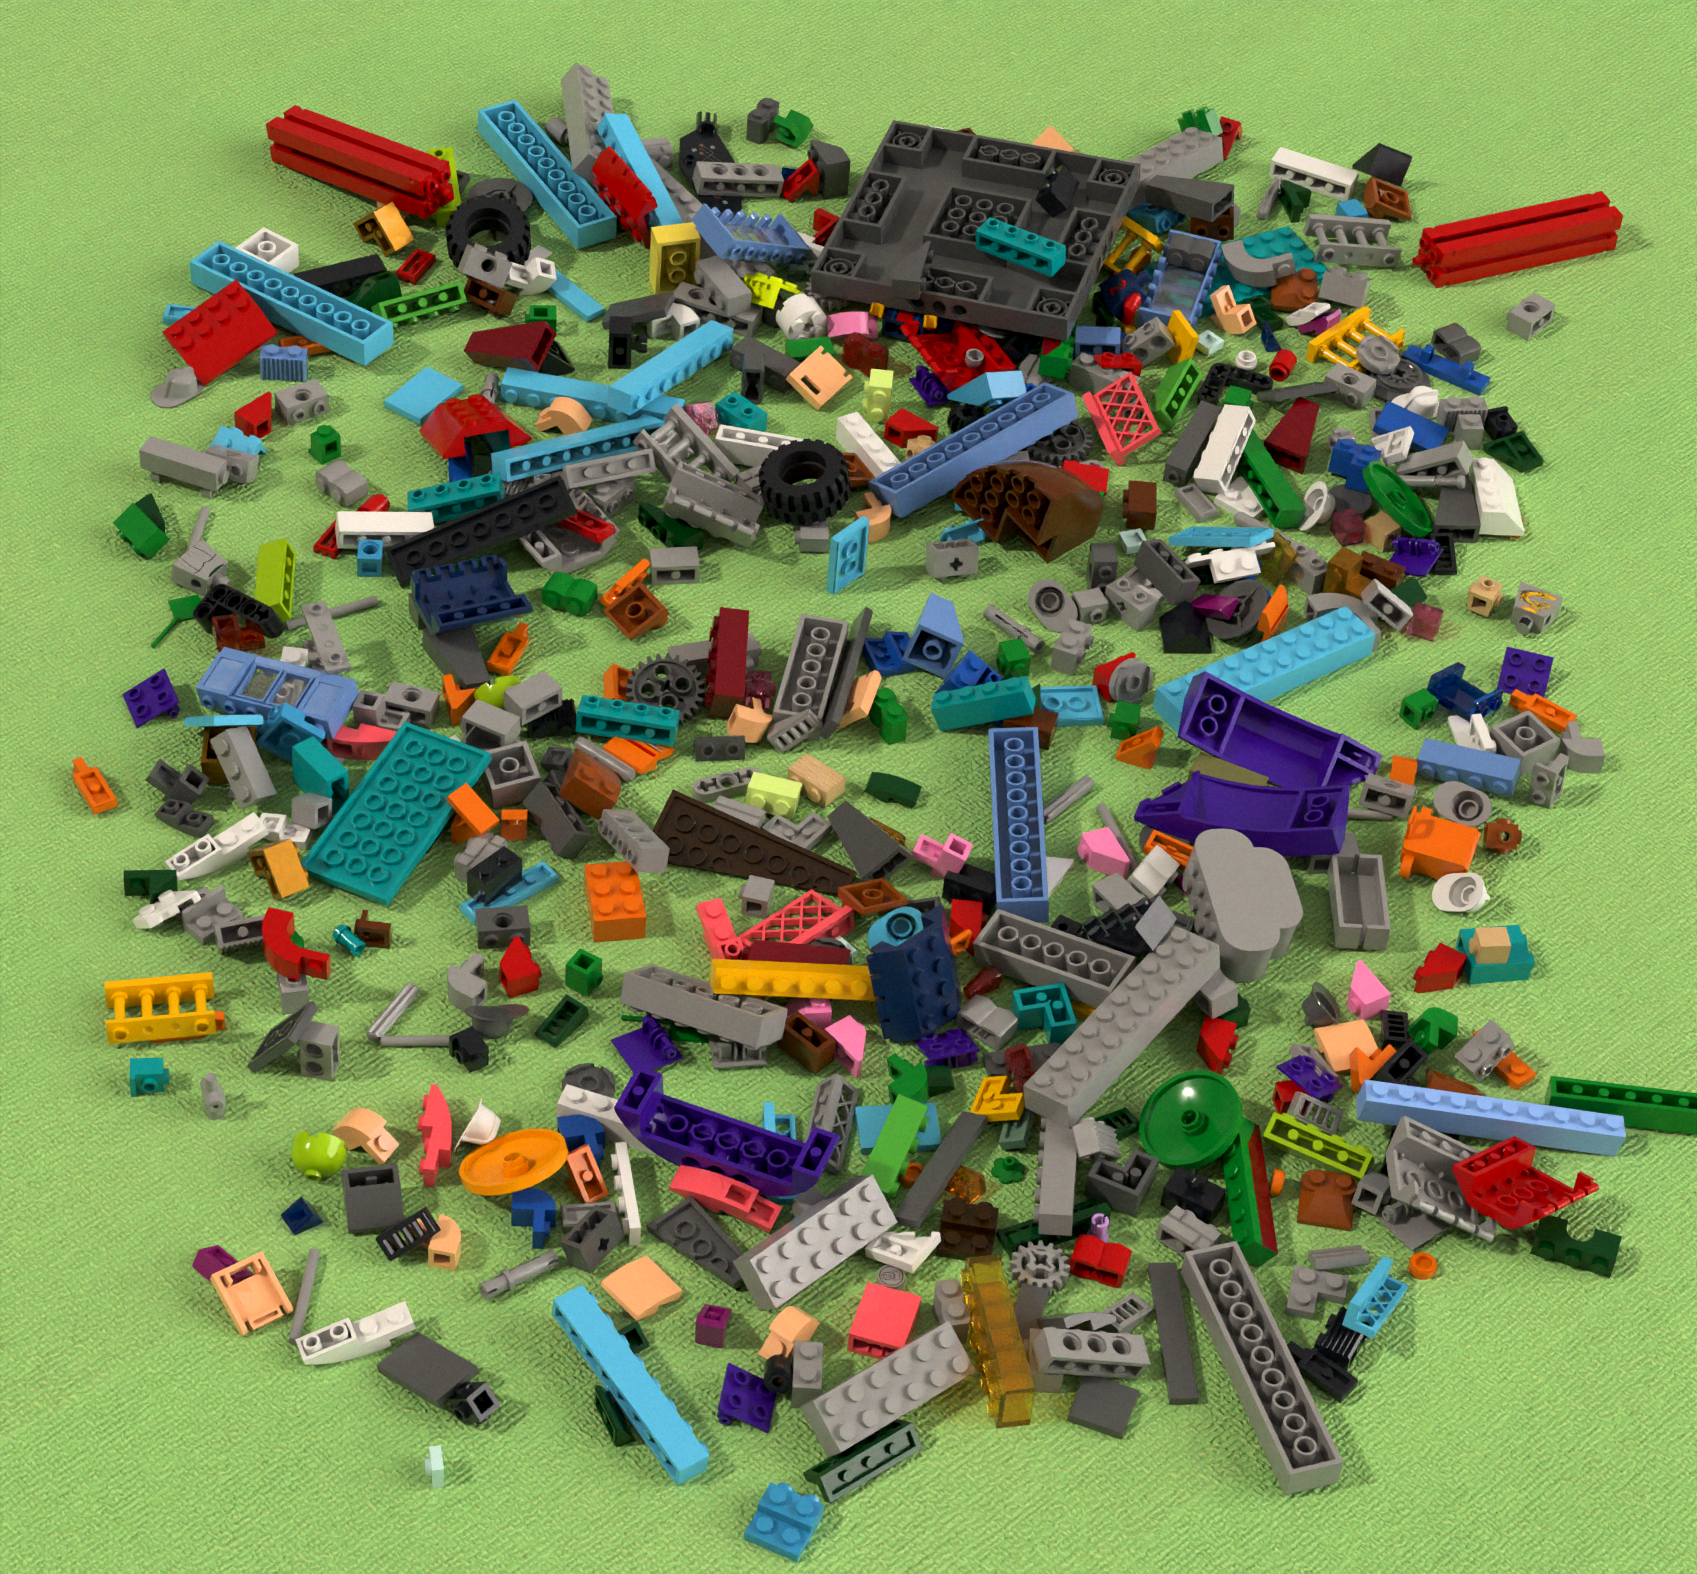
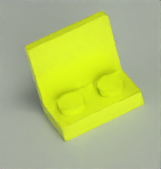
M755 272V275L745 274L743 283L752 292L751 303L774 309L779 291L794 295L804 294V292L797 290L798 285L785 282L784 285L782 279L773 276L767 279V275Z

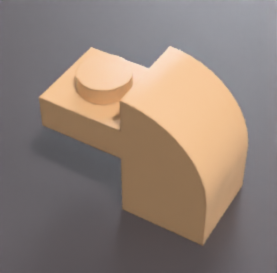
M1229 285L1220 287L1210 295L1216 311L1211 315V318L1218 328L1229 334H1243L1257 324L1250 304L1236 305Z
M556 397L550 407L541 411L539 414L540 418L535 426L540 432L558 426L566 436L586 431L593 419L586 409L574 399Z
M873 492L863 494L862 511L855 512L854 520L855 522L862 516L869 519L868 543L879 541L887 536L890 530L892 511L890 504L882 506L881 501L876 499Z
M752 697L747 707L739 704L735 705L726 723L728 736L744 735L745 742L757 743L762 740L772 720V715L765 713L760 699Z
M356 1108L346 1113L331 1131L337 1138L345 1142V1147L348 1146L349 1151L361 1145L378 1165L384 1163L399 1146V1143L383 1127L387 1121L377 1113L365 1108Z
M440 1214L436 1223L441 1230L420 1243L419 1246L428 1247V1266L456 1271L461 1256V1232L454 1220ZM417 1219L423 1231H428L421 1219ZM407 1225L415 1238L418 1237L411 1225Z
M789 1306L785 1308L771 1323L769 1329L772 1331L758 1354L765 1359L780 1354L790 1360L794 1351V1341L809 1342L820 1321L798 1307Z

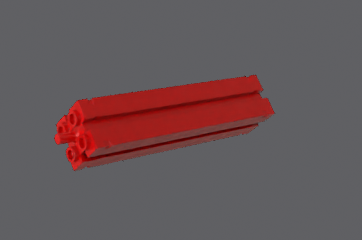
M296 105L283 112L284 119L277 116L266 123L268 139L274 141V144L270 146L272 162L282 163L283 166L384 204L393 201L398 209L413 215L418 214L419 217L424 219L434 214L439 206L444 207L454 200L453 186L451 183H448L451 172L449 161L440 160L436 156L313 111L303 110Z
M1599 191L1594 194L1589 193L1442 224L1434 228H1423L1422 236L1419 240L1421 249L1418 250V255L1412 259L1414 266H1418L1426 273L1427 279L1431 281L1435 288L1444 287V285L1450 286L1602 253L1604 250L1611 251L1615 250L1618 239L1615 231L1620 229L1623 215L1616 206L1610 207V199L1603 191Z

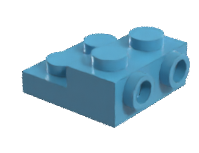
M1145 202L1131 209L1126 214L1128 218L1136 223H1141L1143 228L1154 235L1169 230L1171 226H1176L1187 218L1185 214Z
M283 702L280 707L277 705L272 707L268 715L269 719L267 721L263 719V725H257L255 729L257 733L255 744L293 764L292 746L312 736L321 743L326 732L304 721L306 713Z
M771 1482L758 1503L755 1516L744 1533V1540L798 1562L822 1520L824 1505L820 1504V1500L812 1494L802 1496L795 1493L793 1488L787 1483L782 1482L776 1485Z

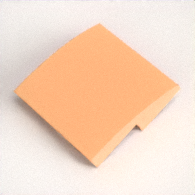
M1363 1019L1319 1027L1313 1030L1320 1054H1325L1327 1063L1337 1074L1350 1072L1349 1055L1356 1047L1368 1057L1378 1048Z
M648 1256L628 1263L601 1282V1286L635 1320L656 1314L659 1305L678 1300L683 1291Z

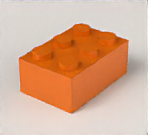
M627 861L584 865V891L593 941L606 942L645 938L646 913L638 872Z

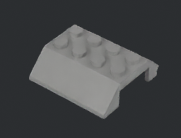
M679 460L666 492L662 511L671 518H680L687 521L694 528L701 527L715 537H724L738 547L744 546L749 548L759 531L760 525L756 521L762 511L764 501L763 497Z
M581 487L567 489L576 509L614 525L616 533L598 544L557 524H552L517 539L542 567L552 572L568 574L598 562L605 557L618 541L615 537L620 532V529L596 506L594 501Z
M1405 1115L1401 1117L1385 1153L1391 1197L1489 1242L1493 1240L1494 1234L1497 1233L1496 1221L1492 1218L1479 1225L1478 1212L1467 1204L1452 1170L1454 1164L1480 1151Z

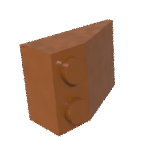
M576 748L558 795L599 821L602 817L603 809H612L617 802L621 791L619 774L579 748Z

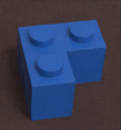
M1338 439L1333 447L1328 472L1347 477L1346 488L1367 493L1369 489L1363 478L1362 470L1371 461L1379 462L1382 451L1377 450L1371 445L1363 446L1356 444L1350 439Z

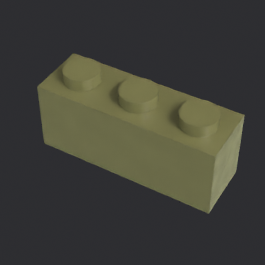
M1203 752L1199 753L1188 775V780L1192 778L1191 774L1200 770V774L1250 785L1268 786L1269 781L1267 776Z

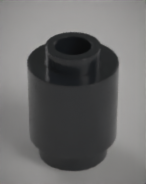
M773 1355L764 1364V1384L769 1391L782 1393L788 1390L792 1384V1363L783 1355Z

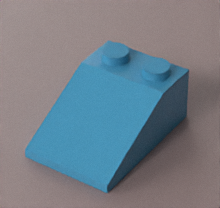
M1022 371L986 372L947 394V398L972 405H988L989 408H996L1009 403L1027 391Z

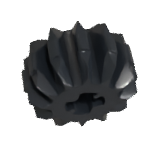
M967 403L965 405L957 404L956 407H952L949 417H947L950 433L954 434L984 417L983 409L977 408L976 405L970 406Z

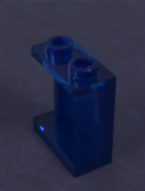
M1457 662L1431 675L1427 691L1437 698L1440 705L1470 722L1472 714H1481L1482 718H1484L1486 715L1496 712L1502 705L1503 700L1501 698L1504 690L1498 688L1488 694L1462 679L1466 666Z

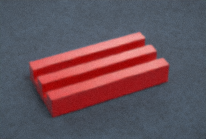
M416 249L395 272L398 280L403 278L404 282L411 280V284L416 285L436 262V255Z
M336 519L313 546L314 553L318 554L321 551L325 557L330 554V558L334 560L344 549L337 548ZM332 537L333 539L329 542V544H328L327 546H325V544H326V543L330 540V538Z

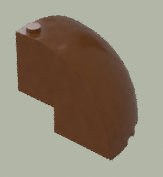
M1007 460L978 468L967 474L962 481H959L951 495V499L973 521L981 518L984 519L978 522L977 525L996 544L1017 533L1047 564L1093 538L1103 512L1102 496L1087 482L1056 465L1034 460Z

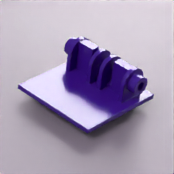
M918 366L916 368V377L909 378V381L928 407L954 401L947 398V394L951 392L935 372L929 373V369L926 366Z
M1398 536L1393 539L1392 546L1396 548V551L1389 561L1405 567V575L1426 577L1442 553L1443 548H1439V543L1432 539L1418 538L1416 540L1415 538H1410L1409 540L1407 537Z
M1507 647L1496 691L1512 694L1517 689L1527 695L1533 696L1536 693L1544 698L1554 657Z
M165 669L160 670L122 694L137 728L163 712L167 716L175 718L180 711L177 705L180 701Z
M651 1015L643 1017L642 1028L611 1039L612 1044L633 1073L637 1066L654 1071L683 1059L682 1054L668 1034L661 1027L657 1019L651 1017Z
M949 1029L946 1033H931L925 1038L913 1040L928 1059L924 1061V1066L945 1065L951 1068L952 1062L953 1067L958 1068V1066L973 1065L974 1062L978 1061L976 1052H980V1049L963 1029Z
M1299 1055L1277 1065L1276 1068L1309 1095L1322 1102L1330 1103L1334 1098L1332 1093L1343 1087L1334 1075L1325 1072L1322 1068H1320L1322 1074L1319 1076L1314 1070L1317 1064L1309 1056Z
M728 1363L718 1405L717 1417L719 1422L727 1425L736 1418L768 1433L777 1393L771 1392L766 1388L764 1379Z

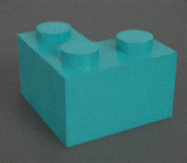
M1064 982L1013 990L1011 1011L1018 1019L1017 1030L1043 1026L1048 1043L1059 1042L1060 1045L1076 1031L1077 1021Z

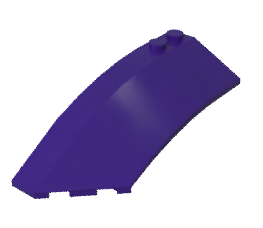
M1206 671L1193 676L1184 698L1178 738L1213 757L1269 777V783L1279 787L1351 786L1365 781L1369 773L1375 775L1383 756L1343 733L1333 732L1273 707Z
M1198 770L1191 774L1192 778L1181 784L1178 781L1161 790V796L1153 800L1148 797L1141 801L1134 815V819L1137 822L1178 838L1189 840L1192 843H1195L1198 835L1206 830L1232 829L1245 835L1251 841L1253 847L1269 848L1282 856L1334 855L1340 853L1345 840L1350 786L1335 785L1305 788L1258 786L1203 775Z

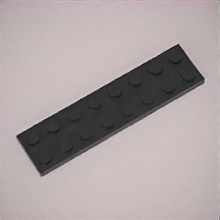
M559 475L385 549V552L401 588L410 585L411 575H413L412 571L430 568L433 575V567L450 563H453L455 566L456 562L469 560L578 513Z

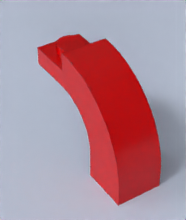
M269 907L263 918L262 939L264 955L270 966L279 974L294 981H299L302 974L328 980L331 973L330 955L295 945L291 941L295 931L294 913Z

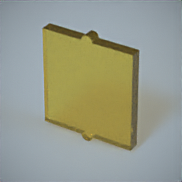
M1275 532L1274 537L1268 542H1274L1275 548L1267 554L1260 555L1258 558L1262 562V577L1268 579L1277 587L1299 553L1291 545V541L1286 540L1280 533Z

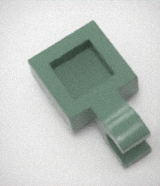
M817 260L802 261V265L790 264V272L795 273L787 274L789 282H797L805 277L806 281H809L811 270Z

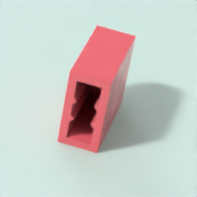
M867 1282L849 1332L847 1351L881 1359L910 1342L919 1317L922 1297L910 1292H903L884 1285Z

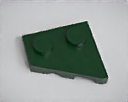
M1523 431L1483 444V451L1486 454L1520 472L1543 466V458Z

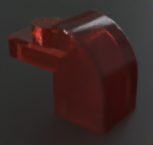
M236 614L211 617L212 633L219 652H221L223 647L239 651L265 648L264 636L248 627L240 628Z

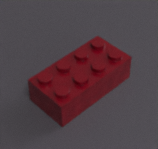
M720 607L718 616H713L712 627L709 630L711 649L708 650L707 663H710L706 675L708 692L705 694L704 707H708V716L729 719L735 705H742L749 610Z

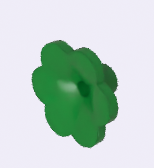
M1008 1156L1005 1159L997 1158L994 1160L991 1174L993 1177L999 1178L1002 1184L1018 1183L1022 1180L1025 1166L1017 1162V1159L1012 1156Z

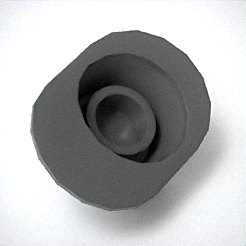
M1314 982L1311 993L1301 1005L1305 1013V1025L1310 1026L1314 1024L1317 1028L1330 1026L1334 1023L1338 1025L1340 1011L1335 999L1322 984Z
M520 1004L471 1006L465 1009V1014L472 1019V1026L481 1038L497 1039L506 1035L510 1030L513 1019L524 1016L529 1012L527 1006Z

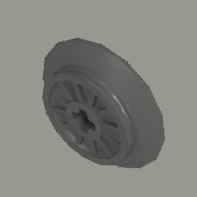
M508 178L483 180L476 183L470 189L468 199L473 197L478 199L481 195H486V197L496 195L499 196V199L506 198L511 200V204L516 203L524 212L531 207L533 200L532 193L527 186Z
M1400 358L1396 369L1389 374H1377L1368 369L1366 375L1377 379L1374 395L1384 401L1391 402L1395 397L1410 393L1417 386L1431 387L1429 377L1415 363Z
M1250 579L1236 581L1225 587L1218 596L1238 598L1240 601L1229 620L1206 617L1208 631L1216 638L1225 640L1244 636L1257 627L1262 611L1268 604L1269 596L1266 587L1259 581Z

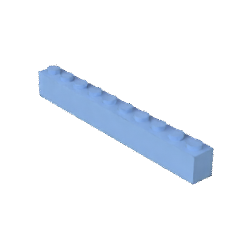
M1366 1079L1356 1098L1357 1120L1397 1126L1400 1118L1405 1115L1438 1132L1501 1141L1516 1136L1531 1145L1616 1157L1626 1138L1623 1116Z

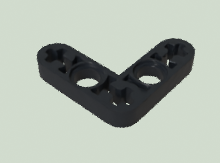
M1215 363L1211 366L1198 392L1197 405L1203 400L1217 406L1226 386L1230 387V385L1250 390L1252 394L1257 395L1260 391L1271 390L1273 380L1267 375L1224 363ZM1237 378H1243V379H1245L1246 381H1241V380H1238ZM1209 385H1216L1218 388H1213Z

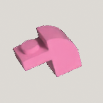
M843 312L827 316L828 337L832 339L847 340L857 337L872 340L878 338L877 318L868 315V312Z
M950 833L944 845L921 834L912 854L914 859L932 867L931 875L944 878L948 870L957 874L960 872L973 844Z

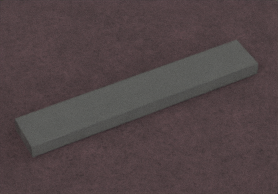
M965 1111L961 1112L895 1211L896 1224L914 1228L920 1227L988 1124L987 1116Z
M1176 1262L1149 1263L1148 1275L1169 1405L1197 1404L1199 1397Z

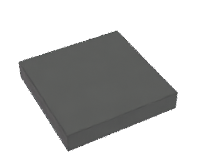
M1084 1376L1069 1411L1067 1421L1122 1439L1138 1400L1140 1390L1102 1377Z

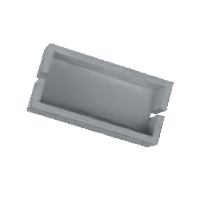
M1353 853L1331 855L1327 878L1334 947L1358 949V945H1362L1363 949L1386 950L1390 933V921L1382 855L1359 854L1355 875H1351L1355 858Z

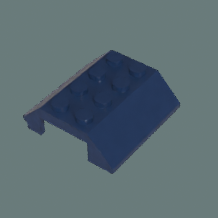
M496 554L480 557V567H478L476 559L456 562L457 572H455L453 563L433 567L435 576H432L430 568L412 571L410 587L414 604L431 636L524 617L532 612L533 608L525 594L515 595L507 581L508 565L503 557L497 558Z
M938 905L921 916L923 930L897 947L881 941L871 947V953L873 954L866 956L869 974L872 975L870 979L873 993L877 997L875 1002L879 1019H883L880 1021L884 1039L893 1038L896 1043L925 1038L956 1018L957 1013L961 1010L962 992L943 905Z

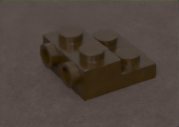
M959 1197L944 1200L939 1231L941 1242L937 1245L936 1256L991 1264L999 1208L993 1207L989 1202H980L978 1205L966 1203L964 1199Z

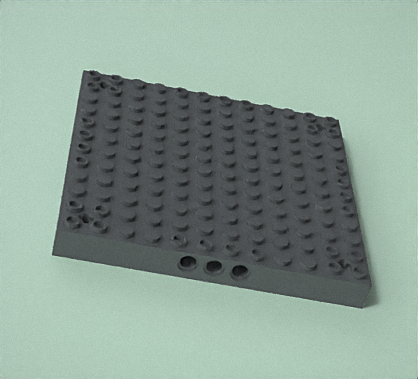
M893 120L811 270V293L863 302L865 304L875 302L884 305L886 308L934 315L950 320L1067 341L1140 186V164ZM1064 165L1080 184L1068 209L1052 218L1035 199L1039 193L1038 188L1045 180L1044 176L1047 171ZM991 217L1066 245L1065 264L1052 277L988 254L976 249V230ZM931 241V250L935 252L934 262L930 264L929 278L926 277V289L921 291L919 300L892 297V278L896 265L925 242Z

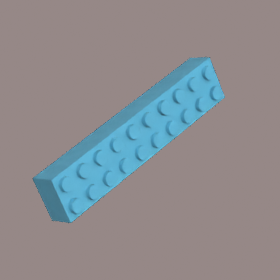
M516 99L478 110V132L519 181L530 189L535 200L577 249L616 238V215L585 179L573 172L572 164Z
M221 241L216 242L190 261L192 284L216 294L237 279L269 321L302 335L315 343H319L361 365L366 366L394 344L393 322Z
M1347 606L1341 607L1157 687L1153 709L1178 734L1184 698L1193 676L1206 671L1265 702L1371 655L1375 633Z

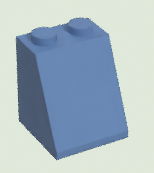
M930 593L915 624L902 660L944 679L949 674L964 643L953 602Z

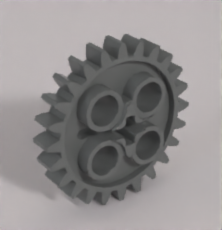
M1076 419L1067 426H1062L1053 431L1051 435L1037 440L1035 444L1023 448L1021 451H1028L1029 458L1033 457L1032 460L1045 462L1059 467L1062 466L1064 460L1085 461L1086 456H1090V451H1092L1093 435L1090 434V429H1085L1086 424L1079 425V419Z
M669 653L666 654L665 659H661V656L657 654L656 660L653 661L648 656L647 664L639 661V669L632 668V676L627 677L628 684L625 685V692H627L626 701L637 704L644 703L655 707L671 704L674 706L671 709L680 710L679 724L681 726H684V718L692 721V713L699 714L698 706H703L702 698L705 697V690H703L705 682L700 681L701 672L695 673V665L688 667V659L681 663L679 662V655L672 660ZM665 674L667 675V677L659 678L657 677V675ZM680 686H685V687H687L688 689H686V690H679V689H677V688L680 687ZM651 692L653 693V695L645 696L643 695V693Z

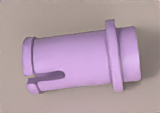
M1095 1214L1091 1219V1229L1088 1230L1087 1235L1096 1236L1107 1243L1109 1219L1106 1216L1103 1223L1104 1214Z

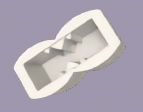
M1156 845L1127 880L1130 881L1133 888L1139 894H1143L1148 899L1158 895L1161 897L1166 891L1165 883L1170 885L1179 873L1176 872V869L1180 864L1160 846Z

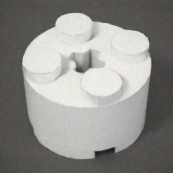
M806 294L794 295L783 303L784 307L781 311L778 309L776 322L788 340L825 336L827 316L811 295L810 297L806 296Z

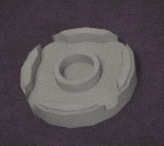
M1368 335L1361 340L1357 347L1356 355L1359 362L1373 373L1389 374L1396 369L1400 362L1398 347L1386 337L1379 336L1378 338L1374 337V335Z
M1129 658L1120 663L1110 678L1109 693L1115 701L1138 703L1142 699L1141 696L1144 692L1147 693L1152 683L1151 668L1138 658Z

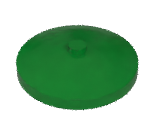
M1371 461L1363 468L1362 474L1368 489L1379 504L1380 509L1393 521L1411 534L1421 538L1426 537L1433 530L1434 525L1429 512L1402 478L1390 468L1377 461Z
M1194 1070L1178 1074L1160 1085L1144 1105L1139 1121V1135L1143 1147L1149 1155L1159 1159L1158 1163L1170 1169L1176 1170L1177 1167L1190 1170L1209 1164L1220 1157L1231 1146L1239 1133L1243 1119L1241 1098L1226 1078L1212 1071Z

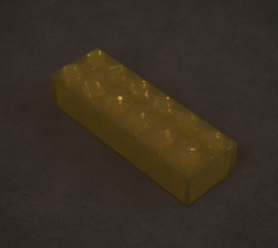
M997 1254L966 1258L965 1269L961 1270L960 1273L964 1293L963 1302L967 1305L970 1312V1345L977 1352L975 1356L976 1369L978 1372L982 1371V1392L984 1395L987 1394L989 1399L987 1401L989 1418H994L996 1429L1030 1425L1035 1387L1000 1256Z

